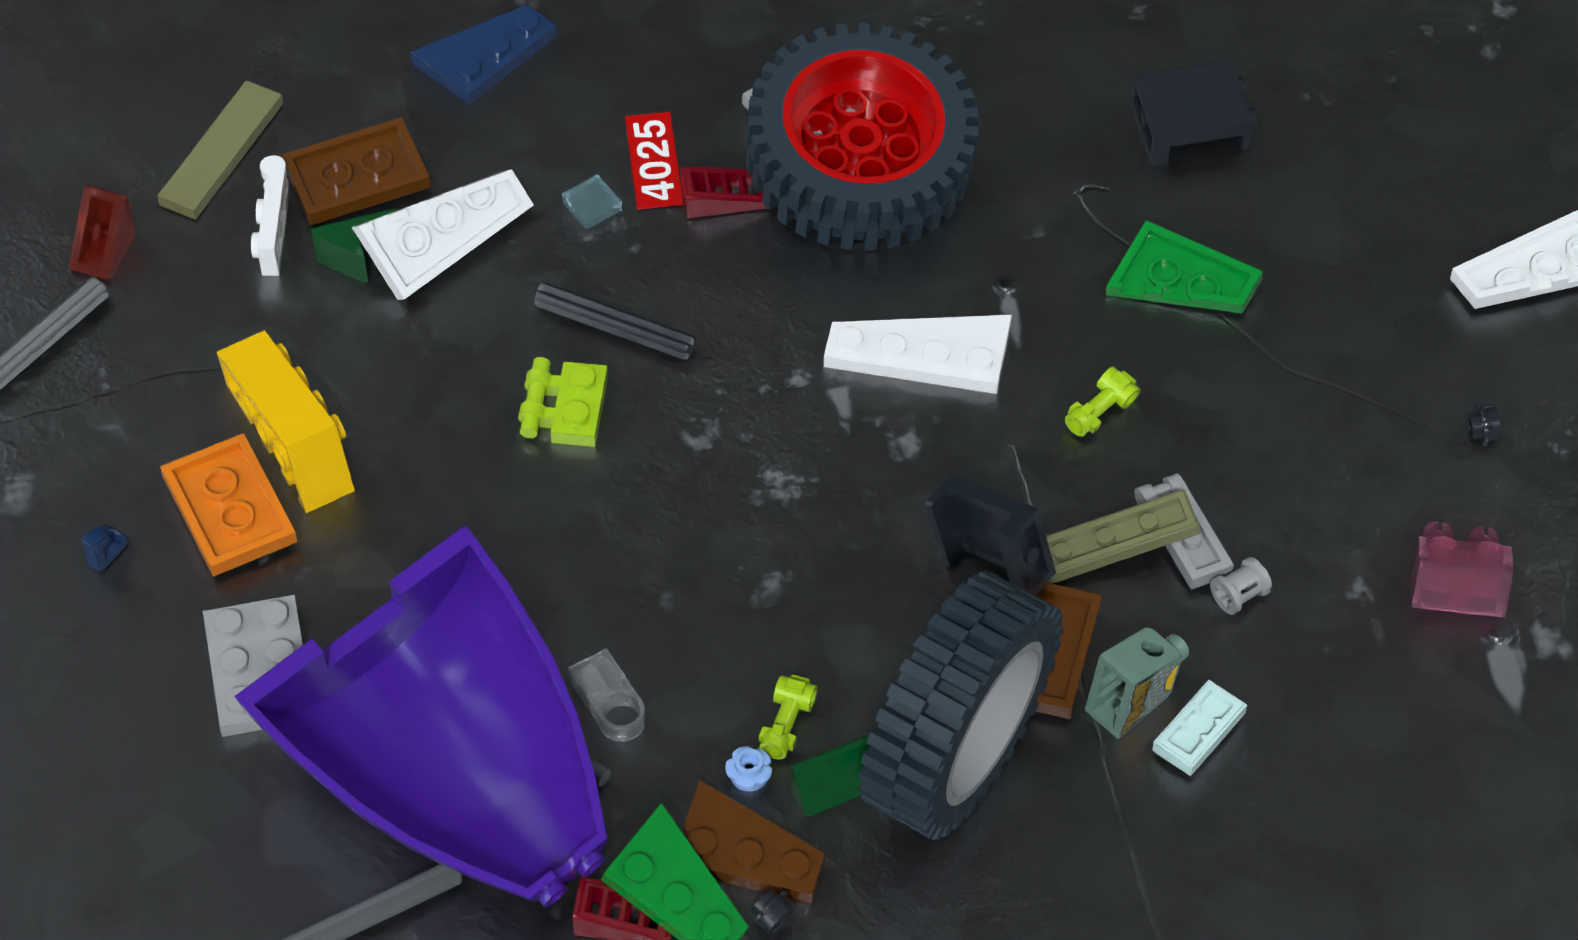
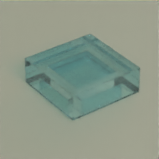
M598 174L562 193L563 204L586 229L595 226L622 210V201Z

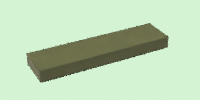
M246 80L157 195L159 205L196 220L283 105L282 94Z
M1185 489L1047 535L1048 545L1056 570V574L1048 583L1053 584L1201 534L1200 525Z

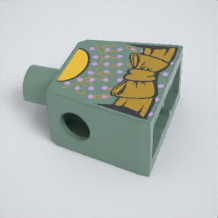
M1146 627L1099 656L1085 711L1117 739L1122 737L1171 694L1180 663L1189 656V649L1185 641L1175 634L1164 639L1155 630Z

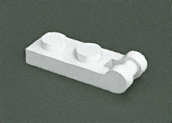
M272 155L265 157L260 163L261 175L265 180L263 184L265 193L264 199H257L256 222L260 224L259 232H253L251 238L252 257L259 258L262 276H279L290 198L285 161L280 156Z

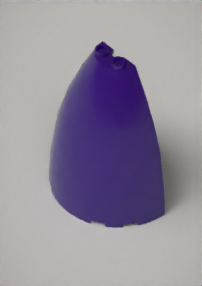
M464 525L390 580L392 599L323 650L313 639L309 640L234 697L243 710L293 761L357 816L420 855L476 881L533 902L540 901L546 908L553 905L566 893V884L579 874L583 878L591 875L606 860L601 853L606 844L607 835L596 778L578 714L553 655L508 581L475 536Z

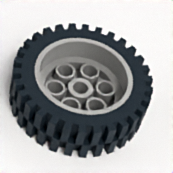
M981 571L979 575L974 574L971 576L967 584L962 583L956 589L954 598L949 596L942 604L941 614L935 613L930 619L927 633L924 636L919 635L913 645L915 651L910 659L905 658L899 668V671L902 673L898 681L891 683L886 694L889 699L885 706L880 707L875 718L879 723L870 732L867 744L871 746L863 753L861 764L864 767L859 772V781L862 783L858 787L859 793L862 794L861 799L931 840H940L941 836H948L951 829L956 830L961 825L963 817L968 818L974 811L976 801L981 802L986 796L988 785L991 781L996 782L1001 774V766L1005 760L1009 762L1015 751L1013 747L1018 738L1022 739L1028 727L1025 724L1029 716L1034 715L1039 705L1036 701L1039 695L1046 689L1049 682L1046 676L1053 670L1056 662L1053 656L1060 648L1061 641L1058 638L1063 632V625L1060 624L1063 620V616L1060 614L1061 610L990 571Z

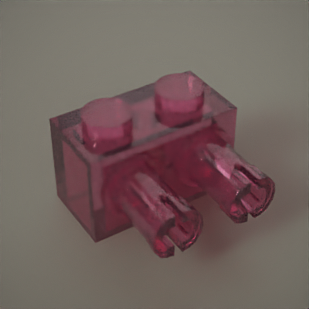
M1437 522L1428 523L1424 527L1423 537L1419 536L1411 580L1412 608L1505 618L1513 577L1512 547L1498 544V533L1493 528L1488 527L1487 535H1484L1483 527L1474 528L1469 534V542L1452 539L1453 532L1449 524L1442 522L1441 530H1438Z

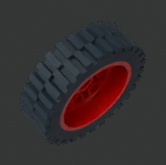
M858 22L857 33H848L847 23L835 24L833 36H827L824 27L812 31L811 43H808L804 36L800 35L792 40L791 52L784 46L775 52L774 63L768 60L762 67L761 79L756 78L752 96H750L747 117L745 139L747 172L752 174V186L755 192L763 191L762 203L769 211L778 206L777 219L785 226L795 218L797 220L795 232L806 238L810 230L814 229L818 231L817 243L826 246L829 245L831 236L841 238L840 249L852 250L853 240H864V251H875L878 239L885 238L887 247L890 249L900 246L901 234L903 233L906 234L910 243L920 239L923 225L931 233L940 226L941 215L948 219L955 210L956 201L959 203L962 201L966 186L969 185L979 127L977 126L979 120L978 107H973L975 96L972 88L964 89L966 77L961 70L951 74L953 61L946 54L935 60L936 46L926 41L920 49L915 47L916 35L907 31L904 32L901 40L892 38L894 27L882 25L880 35L870 33V23ZM853 109L855 112H847L845 110ZM813 132H822V135H816Z

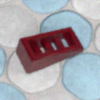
M697 166L681 168V185L687 219L767 209L762 203L763 191L757 194H749L747 186L752 185V174H748L747 169ZM739 187L740 193H732L731 188ZM722 189V190H723V193H722V192H715V190Z
M580 877L572 918L575 936L606 940H672V934L659 924L657 930L648 928L650 918L642 911H640L638 925L629 923L632 909L638 908L601 880ZM592 904L600 905L599 915L590 913ZM612 906L620 907L618 920L610 918Z

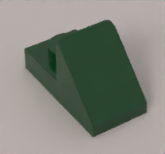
M395 209L311 228L317 262L356 280L368 283L365 257H369V254L352 227L392 213Z

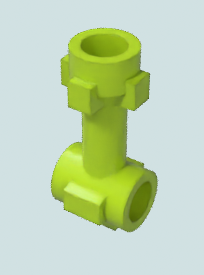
M1114 366L1110 367L1097 382L1096 386L1101 390L1100 393L1084 406L1076 401L1069 407L1068 415L1065 417L1067 427L1079 437H1083L1089 431L1093 434L1101 425L1098 417L1114 403H1117L1122 409H1126L1133 403L1141 390L1136 386L1137 381L1124 370L1120 372Z
M793 674L791 677L783 675L779 677L774 691L773 702L781 704L772 728L763 726L759 734V742H761L759 748L767 752L770 758L784 759L788 750L793 751L796 744V736L790 734L798 711L811 712L817 695L818 686L811 684L810 679Z

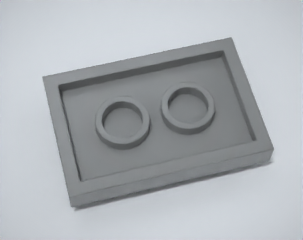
M295 595L203 611L222 737L262 730L243 710L234 696L303 646Z

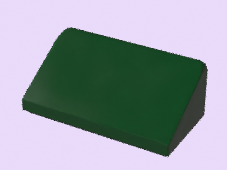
M869 734L792 766V793L804 815L811 817L862 796L858 788L862 783L859 781V772L864 767L861 764L863 753L871 746L867 744Z

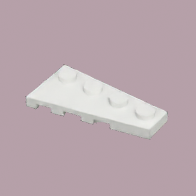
M510 169L352 227L397 300H403L534 204L513 170Z
M1578 210L1452 268L1450 280L1475 309L1578 286Z
M1012 315L832 322L824 354V367L997 394Z

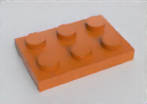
M244 433L160 466L163 479L213 577L297 543L296 532Z

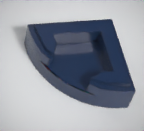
M101 525L91 530L81 539L88 566L100 573L102 570L104 571L129 543L127 535L110 525Z

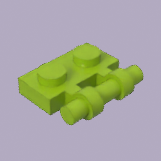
M535 358L532 369L527 372L524 386L528 392L526 401L520 406L518 416L521 422L520 434L525 438H535L539 427L551 428V443L596 447L608 379L607 365L563 362L560 376L549 373L551 362L547 358ZM545 395L557 396L555 408L543 405Z

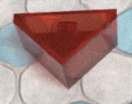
M84 185L68 269L107 280L113 277L136 235L127 195L91 185Z

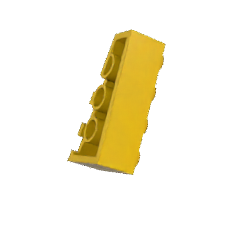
M264 330L217 351L226 385L251 425L255 424L268 453L274 452L281 466V474L288 485L296 484L299 503L306 514L354 492V486L341 440L346 438L344 427L335 413L330 416L328 415L326 404L317 389L310 391L308 380L300 366L292 367L290 356L282 343L275 345Z

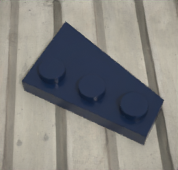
M524 5L411 51V63L468 105H471L557 37V29L553 22L529 5Z

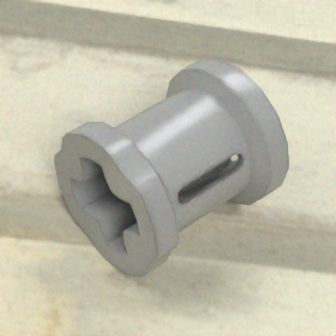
M1253 557L1243 560L1241 567L1225 577L1222 575L1216 576L1210 582L1211 592L1215 601L1223 611L1230 615L1239 612L1242 604L1256 595L1265 596L1269 594L1272 587L1271 578L1267 570Z

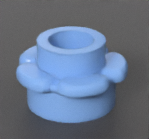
M749 746L740 747L732 753V759L727 760L725 766L726 774L738 789L756 791L762 788L771 777L772 768L769 766L771 758L767 752L760 748L755 750ZM752 764L754 767L747 769L745 765Z

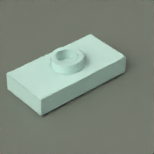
M1208 680L1153 742L1152 751L1191 776L1244 716L1247 704Z

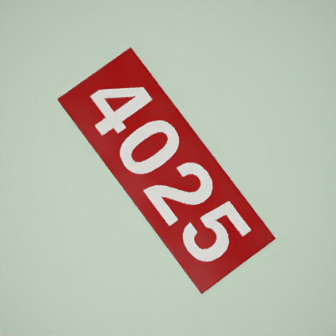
M661 112L625 116L637 210L684 205L671 113Z

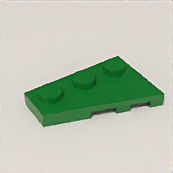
M1146 220L1107 284L1106 296L1243 313L1262 281L1263 271Z
M662 803L603 873L601 878L602 882L678 940H740L748 929L744 919Z

